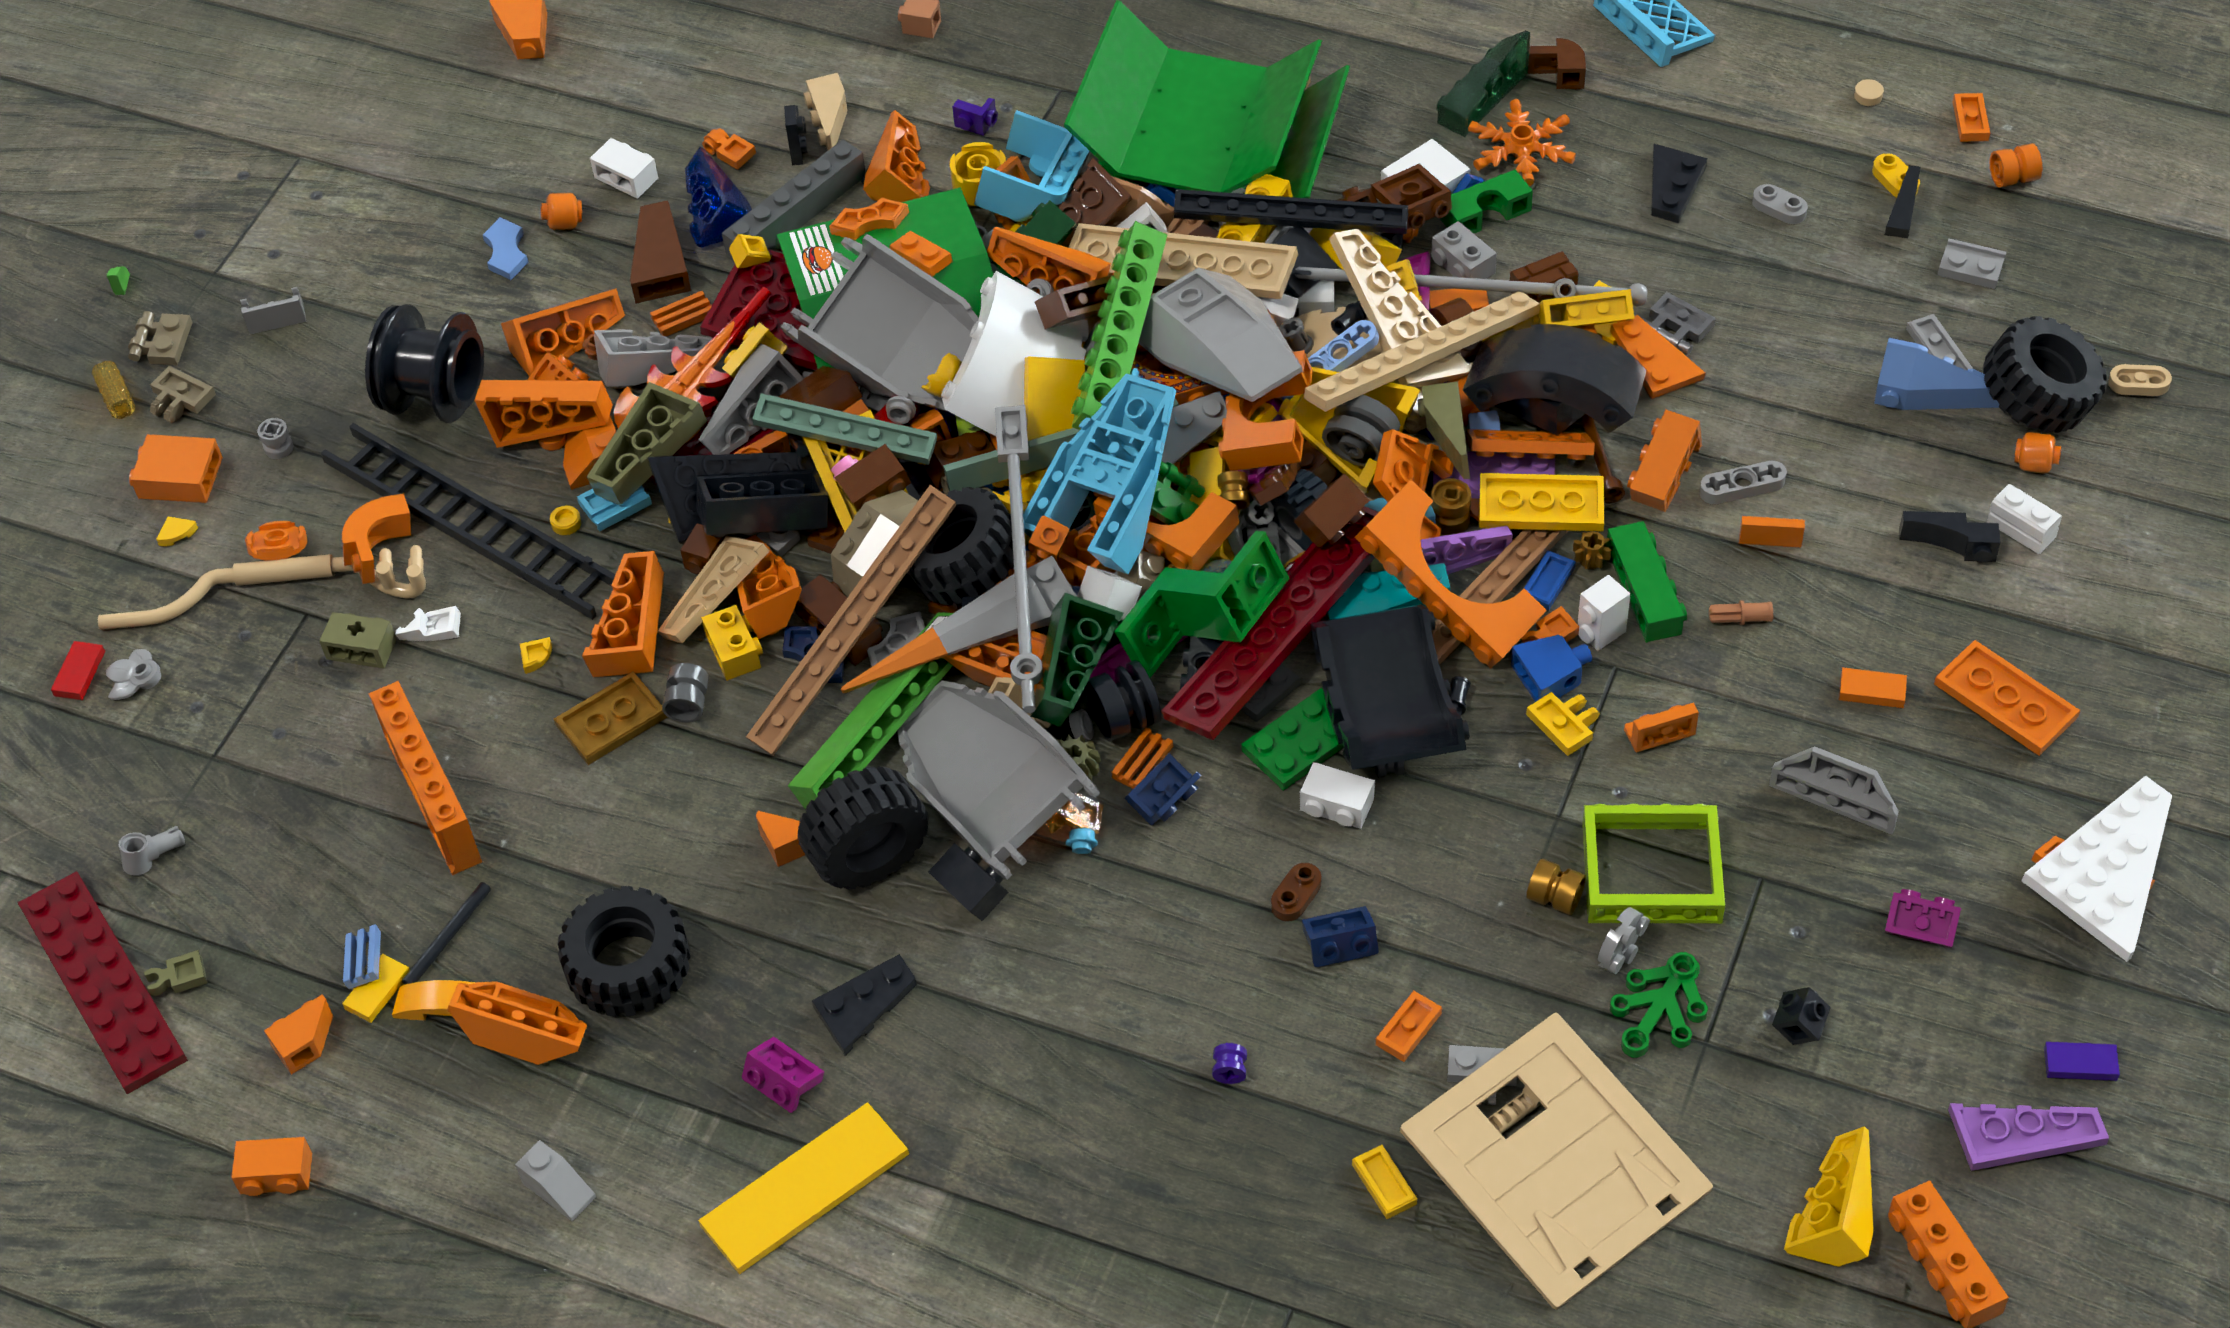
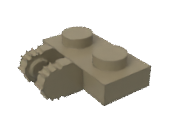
M168 366L150 384L153 393L158 395L151 403L150 413L158 417L163 415L164 412L163 419L172 424L182 416L184 408L198 414L216 393L212 386Z

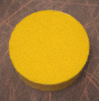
M565 505L552 511L550 523L555 533L570 535L580 528L581 518L579 511L575 507Z

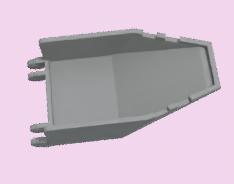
M866 234L862 239V244L844 237L841 244L848 251L858 255L857 259L852 262L841 253L834 251L831 258L847 269V273L814 319L799 309L794 308L791 311V315L804 325H801L797 330L791 324L784 322L780 328L793 341L834 368L850 372L853 380L871 393L890 398L903 396L910 399L914 404L949 412L944 409L943 397L933 396L921 389V387L929 382L927 379L928 375L935 374L942 358L946 354L951 353L957 356L961 362L963 361L972 340L970 332L979 318L971 309L966 299L872 236Z
M941 681L897 730L900 746L905 753L902 757L904 764L908 768V773H906L907 780L950 827L996 873L1006 880L1012 874L1010 869L1002 862L1011 855L1018 864L1023 866L1027 861L1016 849L1063 805L1070 801L1080 812L1085 808L1083 801L1075 795L1084 787L1085 791L1094 798L1100 794L1097 787L1058 741L1001 691L988 693L984 688L977 687L976 690H972L963 684Z

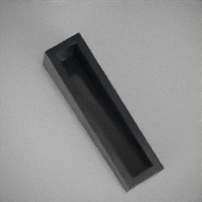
M1909 165L1884 235L1908 238L1921 167Z

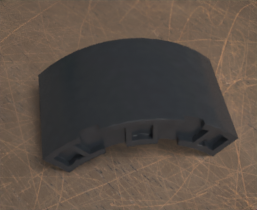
M1536 324L1532 325L1531 328L1507 330L1482 342L1463 391L1481 412L1499 403L1522 398H1541L1562 402L1586 413L1610 433L1633 418L1647 370L1619 345L1615 347L1601 339L1602 336L1596 333L1566 325Z
M1422 604L1311 623L1317 664L1321 663L1322 670L1325 671L1327 681H1322L1321 685L1329 717L1338 744H1343L1344 746L1343 756L1352 770L1467 750L1465 740L1470 738L1469 727L1466 720L1463 721L1462 717L1457 713L1450 699V684L1447 678L1443 679L1432 631L1435 630L1434 615L1432 611L1429 612L1428 608Z

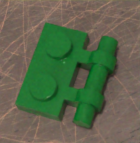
M1161 461L1150 515L1167 525L1182 522L1190 517L1199 507V505L1190 500L1191 495L1200 498L1203 496L1205 488L1198 484V480L1193 476H1185L1180 473L1178 467L1174 464ZM1171 482L1179 486L1177 492L1170 488Z

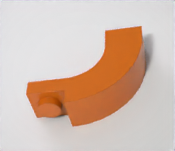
M404 494L390 495L372 500L356 509L344 524L342 531L344 566L352 565L354 573L359 572L363 584L375 582L374 558L371 549L376 544L387 539L411 536L410 511Z

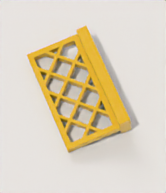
M871 410L859 415L875 419ZM803 436L842 528L846 532L857 511L846 498L838 483L833 479L835 475L830 470L841 459L849 455L846 454L848 446L842 445L839 452L828 448L826 441ZM862 450L859 458L850 456L853 460L857 459L860 461L867 456L868 451ZM832 455L837 457L836 461H834Z

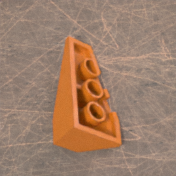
M896 110L889 117L865 175L863 190L874 201L885 198L897 202H905L929 195V181L923 179L922 172L926 169L925 164L919 161L918 157L921 147L916 126Z
M612 289L501 323L510 352L528 376H530L547 352L557 358L560 354L569 358L575 352L582 349L584 340L594 334V330L609 329L625 317L617 289Z
M609 416L607 425L567 433L563 467L571 490L590 485L587 475L616 433L611 416Z
M753 535L745 540L763 543L770 552L737 585L743 613L758 639H761L767 635H774L780 629L787 627L802 589L796 570L792 566H788L779 555L776 556L760 538Z

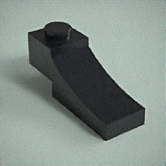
M1903 511L1899 540L1940 546L1964 556V561L1996 562L2001 543L1999 523L1967 522L1966 513Z

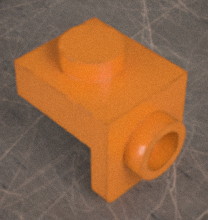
M1041 516L1028 542V549L1033 551L1031 555L1040 561L1053 556L1057 562L1062 552V545L1069 533V528L1046 516Z

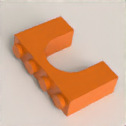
M1304 350L1293 352L1302 366L1303 372L1266 393L1263 397L1251 402L1232 393L1226 396L1227 414L1226 418L1222 420L1224 434L1223 440L1219 442V454L1221 459H1225L1230 471L1301 462L1304 438L1295 419L1265 423L1249 420L1259 406L1271 399L1305 393V388L1311 385L1313 370Z
M1211 492L1195 512L1182 522L1172 525H1160L1148 521L1143 546L1151 554L1162 556L1171 561L1176 568L1199 571L1238 526L1237 505ZM1102 494L1093 502L1096 520L1099 524L1102 523L1114 498Z

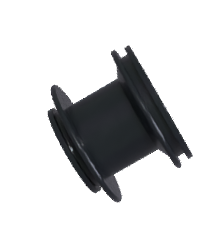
M404 304L402 306L391 305L387 307L376 320L366 352L365 380L368 396L372 404L376 408L387 411L392 415H400L412 405L416 396L431 399L434 412L440 421L453 423L458 420L475 400L484 372L483 342L477 333L473 320L468 314L457 312L446 320L440 331L426 329L422 315L415 306Z

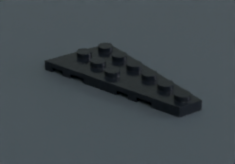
M796 452L646 457L679 543L687 540L697 523L702 525L696 510L697 476L817 470L810 452L805 457L798 456ZM832 455L834 461H836L837 457Z

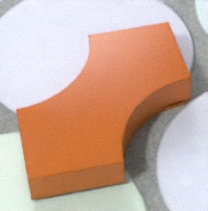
M881 198L876 203L864 208H845L829 226L832 235L857 240L861 235L872 230L882 228L896 229L909 213L908 204Z

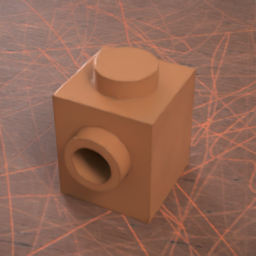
M906 0L904 6L901 5L898 11V21L901 22L902 33L934 38L941 23L939 0Z

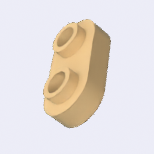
M2121 364L2111 370L2108 385L2112 391L2121 395L2161 396L2169 390L2172 376L2167 369L2161 366Z

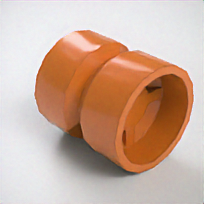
M2033 143L2017 146L2014 148V151L2012 149L1993 151L1990 155L1991 177L1999 188L2017 184L2018 180L2021 183L2036 181L2042 176L2041 154Z

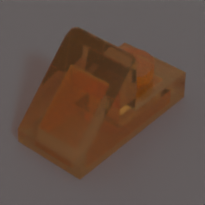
M1076 793L1075 795L1083 801L1085 808L1080 812L1068 801L1046 821L1049 831L1054 833L1066 824L1074 829H1091L1095 831L1096 835L1100 831L1104 805Z

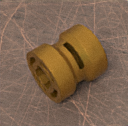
M1227 471L1219 474L1217 477L1218 487L1221 489L1219 496L1237 505V510L1249 507V494L1245 492L1248 486L1247 473Z

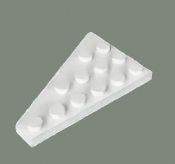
M2147 776L2143 777L2026 871L2022 882L2126 962L2129 961L2135 951L2172 795Z

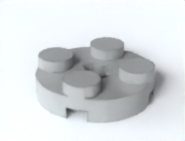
M1628 907L1620 914L1617 920L1622 922V924L1615 931L1610 929L1598 955V961L1601 962L1598 966L1610 973L1617 974L1624 962L1630 964L1638 951V947L1634 944L1638 936L1644 934L1650 922L1649 918L1631 907Z

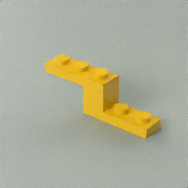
M1631 289L1542 300L1540 302L1539 314L1483 339L1482 342L1507 330L1531 328L1532 325L1536 324L1581 327L1633 320L1634 311Z

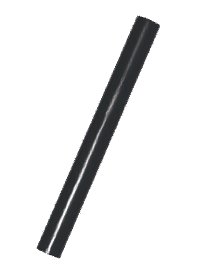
M481 882L409 970L401 980L404 985L418 982L491 891V888L486 883Z

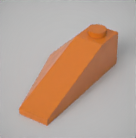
M999 227L993 228L987 250L988 257L1012 277H1017L1026 285L1033 279H1045L1050 283L1054 291L1107 277L1111 263L1088 253Z

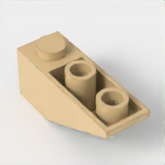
M838 73L806 80L808 92L803 93L807 109L812 108L810 115L813 126H819V129H817L819 143L821 146L826 145L827 151L837 144L848 111L845 91Z

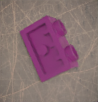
M1901 889V893H1893L1884 933L1952 948L1961 908L1954 906L1955 901L1947 898L1935 897L1934 901L1922 899L1921 893L1917 891Z
M774 1036L747 1052L742 1073V1079L790 1113L797 1110L800 1095L821 1083L824 1076L822 1069Z

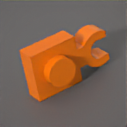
M1560 606L1536 622L1538 631L1526 632L1521 638V642L1525 643L1555 635L1563 636L1565 641L1568 642L1579 634V625Z

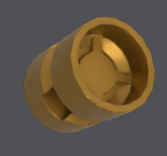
M1451 478L1439 481L1431 491V499L1433 500L1431 506L1436 515L1435 524L1441 528L1440 534L1445 536L1463 533L1470 524L1471 490L1466 483L1458 479Z
M1540 859L1530 879L1526 897L1542 905L1551 902L1553 909L1572 915L1582 896L1586 875L1569 868L1562 872L1558 864Z

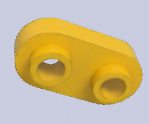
M1881 154L1874 160L1872 173L1897 198L1908 166L1896 155ZM1918 179V185H1917L1916 195H1917V193H1918L1919 185H1920V180H1919V179Z

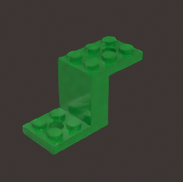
M1255 531L1223 573L1165 567L1114 632L1130 660H1137L1143 666L1149 678H1151L1183 635L1241 643L1289 580V576L1266 532Z

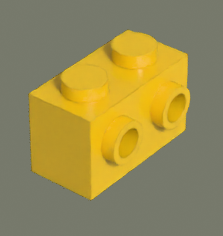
M737 605L701 617L705 636L726 681L761 668L759 655L763 654L761 644L757 637H751L752 627L745 615L741 616Z

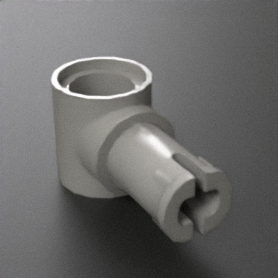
M174 826L152 837L136 832L126 834L119 840L118 844L123 870L130 875H142L150 870L152 861L158 859L160 854L185 845V840L178 826Z

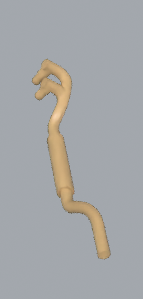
M413 545L410 549V558L408 559V568L406 570L410 581L409 584L395 581L392 552L388 548H383L379 552V561L375 570V582L369 584L379 591L394 597L408 599L421 595L426 588L421 547ZM332 554L236 563L233 565V568L208 571L184 595L166 606L146 611L99 615L98 626L100 630L146 626L169 621L193 607L211 587L217 584L235 582L236 586L331 577L335 576V572L353 571L352 565L344 566L343 557H333Z

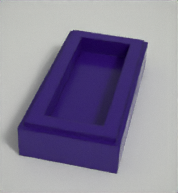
M2068 1042L2045 1043L2044 1053L2047 1078L2118 1081L2120 1073L2117 1045Z

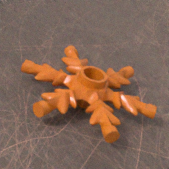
M1513 99L1510 101L1512 113L1507 112L1504 114L1511 121L1507 122V125L1512 128L1511 132H1504L1501 126L1497 130L1490 122L1483 126L1478 122L1472 121L1468 127L1469 132L1481 133L1478 136L1479 139H1492V143L1504 141L1505 143L1504 146H1492L1494 150H1485L1480 153L1484 157L1473 161L1474 167L1478 171L1490 163L1497 167L1502 158L1507 161L1508 154H1512L1515 158L1518 157L1513 162V164H1518L1516 167L1517 172L1522 173V178L1531 186L1534 184L1532 172H1539L1537 166L1533 164L1537 160L1531 157L1532 153L1539 152L1542 158L1547 155L1554 163L1558 161L1557 158L1573 164L1575 161L1576 153L1563 151L1566 148L1564 145L1551 146L1552 142L1543 144L1539 142V138L1550 139V135L1563 132L1559 127L1570 124V119L1566 114L1559 116L1553 122H1551L1550 118H1546L1542 127L1537 123L1536 130L1534 131L1528 125L1530 121H1525L1529 112H1522L1520 100Z

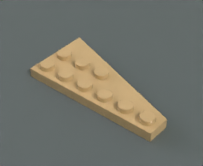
M1359 229L1336 232L1330 237L1329 240L1368 320L1375 325L1379 333V342L1384 352L1441 327L1412 291L1407 293L1398 283L1401 278L1395 271L1390 273L1380 261L1381 255ZM1459 350L1398 378V381L1401 385L1415 388L1452 381L1469 375L1473 363L1468 364L1459 354L1461 351Z

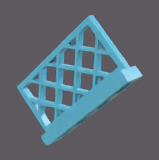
M1594 0L1593 6L1660 67L1668 65L1671 56L1714 41L1715 34L1676 0H1650V3L1639 0ZM1653 1L1665 3L1667 6L1653 4ZM1640 10L1648 11V14L1642 13ZM1651 12L1667 15V18L1651 15ZM1670 16L1682 18L1685 22L1670 19ZM1657 25L1665 26V29H1660ZM1668 27L1684 30V33L1670 31ZM1689 31L1698 33L1701 36L1698 37L1687 34V32ZM1673 40L1680 41L1682 43L1675 45V42Z

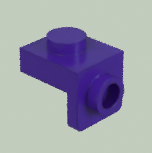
M988 98L982 107L959 99L952 106L955 127L982 136L985 135L990 127L995 125L998 118L995 99Z

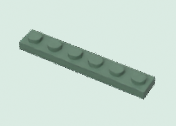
M762 393L752 418L753 425L870 452L875 451L886 443L896 458L927 465L930 464L937 441V433Z

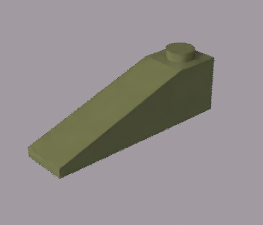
M1458 381L1422 386L1423 398L1417 399L1419 417H1426L1429 432L1463 479H1470Z

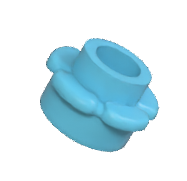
M1087 828L1072 829L1069 831V839L1065 843L1067 846H1071L1073 853L1088 854L1092 848L1097 846L1095 831Z

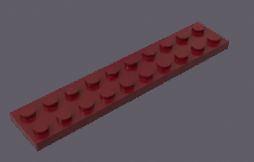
M1363 507L1362 510L1365 514L1353 525L1348 522L1342 528L1345 534L1333 545L1327 542L1318 548L1312 543L1287 571L1289 580L1241 643L1224 641L1162 709L1161 712L1164 719L1214 740L1311 631V623L1319 622L1375 559L1372 554L1366 552L1361 547L1360 542L1355 536L1379 512Z

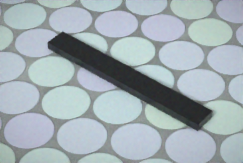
M1176 189L1174 218L1347 231L1359 229L1362 232L1406 235L1408 205Z

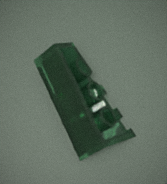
M1525 30L1502 39L1494 48H1490L1485 57L1478 64H1474L1469 73L1462 80H1458L1446 96L1443 95L1439 99L1436 106L1438 111L1437 124L1465 137L1469 133L1468 127L1472 121L1479 123L1528 74L1530 32Z

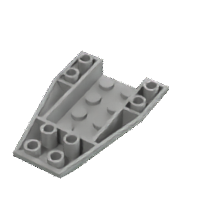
M1198 267L1153 294L1150 298L1139 344L1162 364L1251 402L1263 397L1266 393L1303 372L1302 366L1262 300L1231 276Z

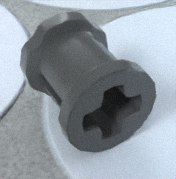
M1290 318L1279 326V330L1292 352L1304 350L1308 354L1312 350L1314 341L1309 335H1306L1300 318Z

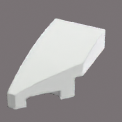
M456 606L430 611L426 614L418 608L413 613L415 619L405 628L399 627L395 633L399 640L437 641L458 638L461 612Z

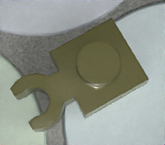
M198 950L166 960L167 968L165 969L150 968L144 972L148 982L158 980L156 983L147 986L151 996L161 995L168 987H172L174 992L178 993L207 984L202 957Z

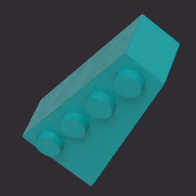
M1445 563L1428 565L1437 580L1450 591ZM1387 571L1360 574L1324 617L1326 621L1419 604L1425 605L1418 598L1410 595L1406 587L1395 576L1390 575Z

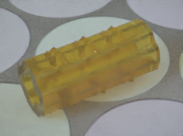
M103 361L96 364L92 369V375L111 416L116 419L130 416L135 410V404L116 364L112 361Z

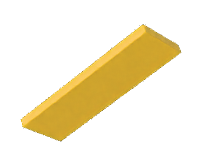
M867 1102L698 1220L700 1227L738 1274H741L908 1156V1148Z

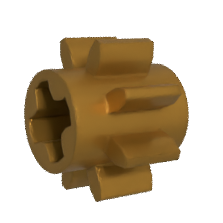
M1598 531L1582 532L1581 541H1573L1574 561L1580 562L1585 569L1602 568L1603 560H1610L1611 558L1610 539H1604Z

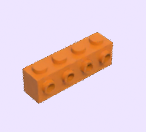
M1929 1180L1893 1196L1888 1213L1890 1224L1896 1232L1902 1233L1907 1241L1911 1256L1915 1261H1920L1927 1271L1930 1285L1934 1290H1939L1946 1300V1306L1951 1317L1955 1321L1959 1320L1964 1328H1973L2003 1314L2009 1297L1931 1181Z

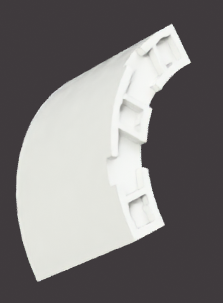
M995 271L992 278L987 277L980 289V293H982L979 319L970 332V337H972L971 343L953 381L947 382L941 394L945 410L996 436L995 408L1024 405L1025 357L1084 360L1086 349L1082 348L1081 345L1083 341L1085 342L1088 339V323L1085 319L1045 330L1035 305V301L1043 296L998 271Z

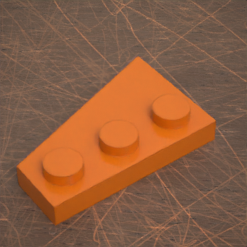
M1636 315L1633 320L1611 324L1610 332L1617 344L1636 358L1647 370L1643 386L1651 399L1704 380L1706 372L1640 316Z

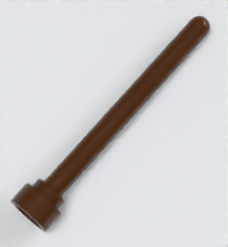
M1585 414L1581 417L1585 432L1595 443L1593 456L1600 476H1604V502L1608 504L1616 503L1625 496L1621 480L1612 474L1594 419Z

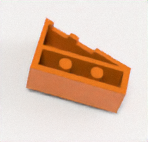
M1667 409L1661 419L1657 418L1651 431L1653 438L1650 445L1645 444L1639 457V461H1641L1638 471H1632L1627 483V487L1630 488L1631 500L1666 512L1681 482L1679 480L1683 471L1688 472L1692 462L1688 460L1693 450L1699 452L1702 447L1700 421Z

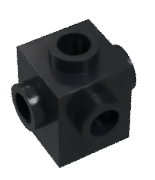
M1810 987L1783 992L1772 1026L1792 1045L1819 1041L1831 1007Z

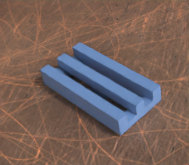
M376 924L370 926L369 932H366L363 928L358 930L357 936H354L352 932L345 936L343 983L348 989L379 979L381 931ZM369 941L368 970L365 975V966L367 965L366 942Z

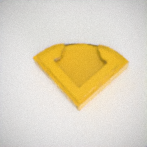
M168 516L156 538L158 545L172 546L174 542L186 536L187 538L191 537L198 529L197 523L193 520Z
M550 637L520 643L525 674L539 669L547 662L552 652Z

